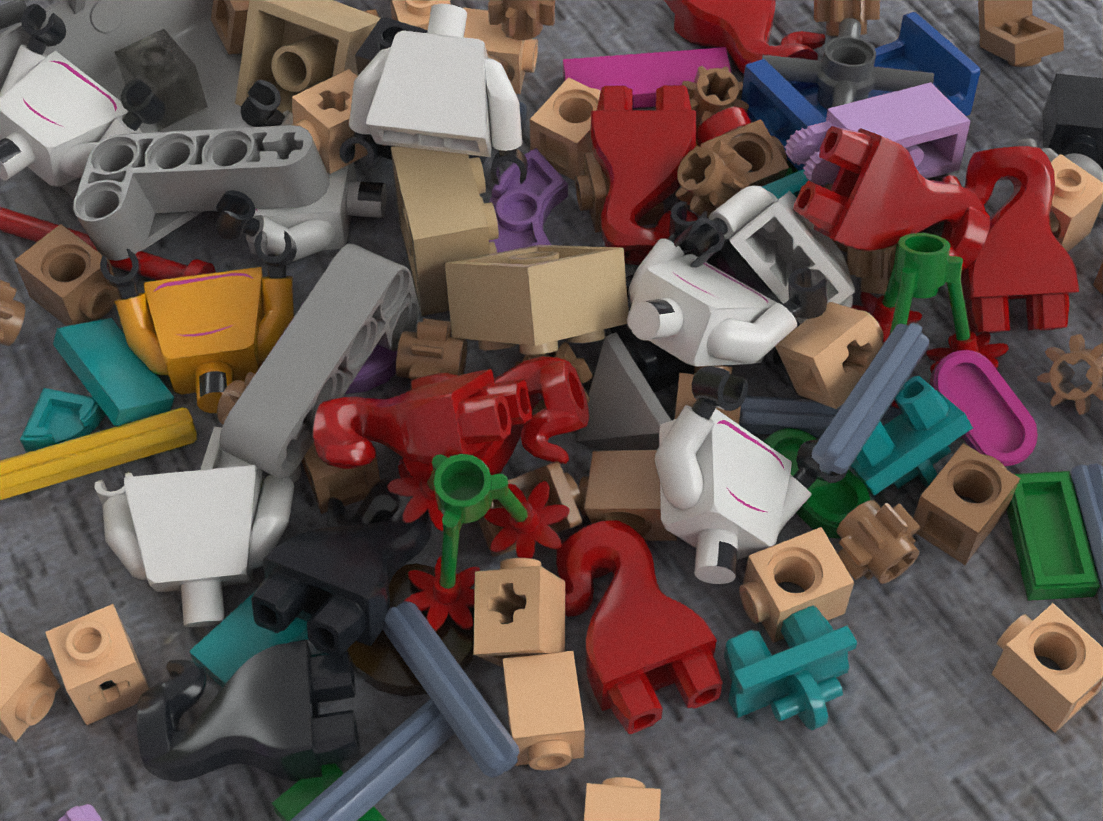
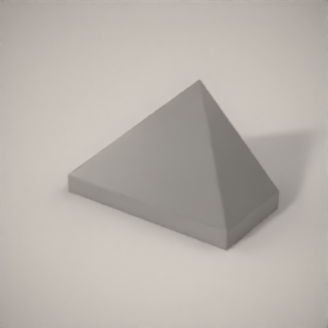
M615 332L605 336L588 395L590 398L588 403V425L579 429L576 442L605 451L658 450L660 447V425L671 421L618 334Z

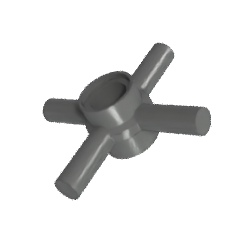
M846 18L841 21L838 38H834L826 43L823 59L820 61L762 55V59H765L786 80L818 84L817 100L827 110L828 108L867 99L869 92L872 90L895 92L930 82L933 84L934 73L875 67V48L867 41L860 39L861 24L854 18Z

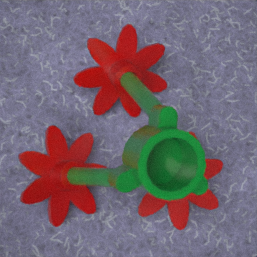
M913 233L901 237L898 244H896L894 266L884 296L877 299L870 293L861 292L860 301L862 306L852 305L851 308L866 311L876 319L883 331L884 338L882 343L884 344L896 325L901 323L909 326L911 323H918L921 320L922 314L920 312L910 310L912 298L934 297L938 294L939 287L943 286L946 282L955 334L948 338L950 348H936L926 352L930 360L936 361L931 365L930 372H933L935 366L943 358L961 350H970L982 354L997 369L999 365L998 360L995 358L1006 354L1009 347L1005 343L989 344L991 335L987 332L976 336L974 332L969 331L961 284L963 259L958 256H949L950 244L940 236L927 233ZM893 400L891 406L895 407L896 409H899L895 400Z
M440 454L436 455L432 459V463H428V466L426 463L402 457L405 468L411 477L392 480L387 485V489L399 496L412 497L403 512V522L406 524L414 522L428 509L430 519L435 528L441 532L443 531L442 556L437 559L435 577L418 570L409 571V581L421 592L407 597L404 601L414 603L420 611L429 610L427 621L435 632L444 624L448 614L461 629L471 630L473 618L468 608H474L475 589L470 588L475 585V572L480 571V568L470 567L456 574L459 532L462 524L475 522L484 516L488 522L503 528L491 542L490 549L492 552L500 553L516 543L518 558L533 559L536 545L535 540L542 546L553 550L561 548L560 538L548 525L559 523L567 518L570 509L565 505L545 507L550 493L548 482L543 481L532 490L528 499H526L523 492L515 484H508V479L504 474L491 475L487 465L473 455L458 454L447 458ZM497 499L504 508L490 509L492 500Z

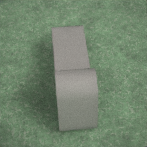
M284 125L119 134L100 141L92 149L74 199L73 210L101 255L105 254L108 260L117 261L129 258L127 249L136 254L144 247L155 213L217 211L216 206L225 192L230 190L246 194L254 203L255 209L303 207L320 200L326 194L330 182L311 134L301 126Z
M348 243L342 247L229 412L220 433L219 442L221 449L279 479L288 477L299 465L314 442L313 426L319 405L323 401L344 396L377 344L391 351H397L402 332H413L418 320L419 302L410 270L355 244Z

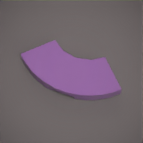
M537 148L524 154L527 158L528 170L523 184H520V168L517 164L513 163L500 176V185L495 184L492 189V196L489 202L493 203L499 239L489 240V242L494 241L497 253L535 245H551L543 231V225L551 210L568 197V183Z

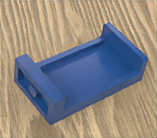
M916 12L903 15L899 38L892 43L875 48L874 66L934 73L933 85L965 116L970 115L980 76L979 66ZM765 59L745 65L741 100L749 105L747 114L752 122L761 119L769 134L778 138L783 147L787 145L786 140H789L790 135H793L796 130L807 129L808 126L826 122L828 110L817 100L818 84L788 81ZM872 90L869 92L868 98L891 92ZM787 156V160L798 171L803 170V167H805L803 163H801L800 165H798L797 163L794 164L792 160Z

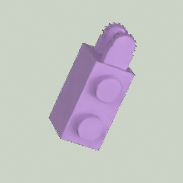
M930 82L828 108L826 122L808 126L807 129L796 130L793 135H790V139L786 140L787 145L784 147L786 148L785 153L794 164L800 165L803 163L805 165L803 167L805 172L803 173L809 181L823 186L826 183L833 184L841 167L819 157L820 147L828 129L831 126L858 132L862 128L905 147L919 173L925 179L960 170L970 120Z

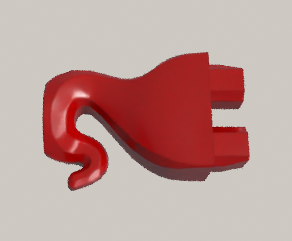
M664 0L675 14L674 30L681 37L697 45L716 48L726 47L727 52L743 74L745 65L762 60V55L817 60L818 54L813 49L820 48L825 44V34L796 31L786 35L778 46H769L768 42L773 27L776 0Z
M663 85L657 88L656 110H633V89L626 86H603L597 110L591 111L592 152L610 186L601 213L602 239L606 247L624 249L625 264L640 265L658 240L669 238L671 211H668L659 219L655 228H646L638 225L637 222L681 186L678 181L677 170L683 158L696 147V111L691 110L688 89L684 85ZM687 210L686 221H696L698 219L697 216Z
M831 126L828 129L820 147L819 157L840 166V171L831 190L807 181L802 186L793 205V211L813 224L814 230L853 249L877 251L895 246L900 238L905 235L920 233L928 227L944 221L942 238L946 239L950 244L949 256H958L963 259L962 271L966 270L977 259L990 230V215L975 193L954 183L925 179L915 167L908 150L901 144L862 128L858 132Z
M1032 146L994 148L973 153L967 166L964 188L975 193L984 206L991 198L998 180H1010L1014 185V192L1006 203L990 217V230L977 259L966 270L961 272V284L970 330L975 334L1010 331L1008 300L1026 299L1028 331L1067 328L1070 307L1069 295L1078 293L1079 285L1073 260L1065 248L1057 241L1050 227L1049 215L1055 191V175L1048 156L1040 147ZM953 175L945 176L942 179L944 182L961 186L958 178Z
M541 356L525 360L494 378L495 383L525 379L532 411L538 402L543 399L546 408L532 415V419L525 424L511 425V434L505 439L491 441L473 454V456L481 459L487 465L491 475L500 474L513 454L520 437L525 450L536 458L549 462H559L560 464H566L569 461V455L565 449L548 442L552 436L576 431L588 425L589 408L585 391L576 369L569 361L558 357ZM436 373L411 380L412 390L458 375ZM401 459L398 465L400 478L411 477Z
M487 369L424 385L389 399L353 396L323 401L317 409L313 426V439L319 458L328 466L342 469H354L370 464L376 457V449L371 441L387 446L406 459L423 463H432V459L440 454L447 458L458 454L473 455L491 441L503 440L511 434V425L525 424L532 419L527 383L525 379L495 383L492 369Z
M618 520L600 521L584 527L571 535L562 544L561 548L557 549L556 565L559 578L565 581V616L574 617L585 612L593 601V579L610 572L614 574L612 582L591 618L586 635L587 676L602 711L611 708L626 732L633 734L653 726L662 719L663 708L654 692L658 689L675 683L686 707L693 709L716 701L720 697L723 683L714 659L717 639L700 615L684 604L666 596L660 590L656 580L652 553L639 533L631 526Z

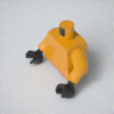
M261 231L256 236L254 243L255 251L259 258L268 264V276L265 277L262 267L144 282L145 293H138L136 282L141 275V265L135 253L127 249L128 256L132 262V269L124 277L111 275L108 260L105 254L102 256L100 262L101 272L107 282L118 289L120 299L115 301L127 345L152 373L169 375L174 392L181 395L196 393L197 406L204 412L217 413L219 400L227 386L236 380L245 382L249 372L256 374L294 318L293 277L286 276V266L292 263L296 257L297 247L293 238L286 231H284L285 250L276 257H269L267 255L268 241L266 233Z

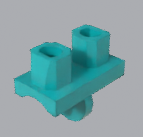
M914 376L906 381L894 399L902 414L884 426L879 422L849 467L864 482L874 496L891 484L899 489L915 477L927 488L938 475L933 465L951 453L948 445L973 429L966 414L920 376Z
M814 605L791 614L783 621L781 633L790 649L772 656L759 631L752 630L730 638L726 642L724 659L732 680L728 701L737 718L771 705L772 712L779 722L798 715L802 723L812 731L828 723L825 703L843 695L841 684L836 677L848 673L850 668L848 651L856 649L858 642L848 625L833 630L829 622Z

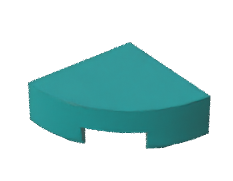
M43 388L20 437V441L24 450L31 452L83 437L94 431L106 414L93 397Z

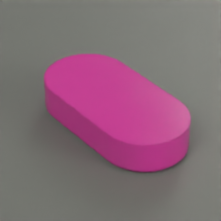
M961 350L949 354L935 366L931 374L930 385L966 414L973 429L961 437L969 447L980 454L996 458L1005 467L1018 464L1029 457L1037 443L1036 423L994 365L985 356L975 351Z

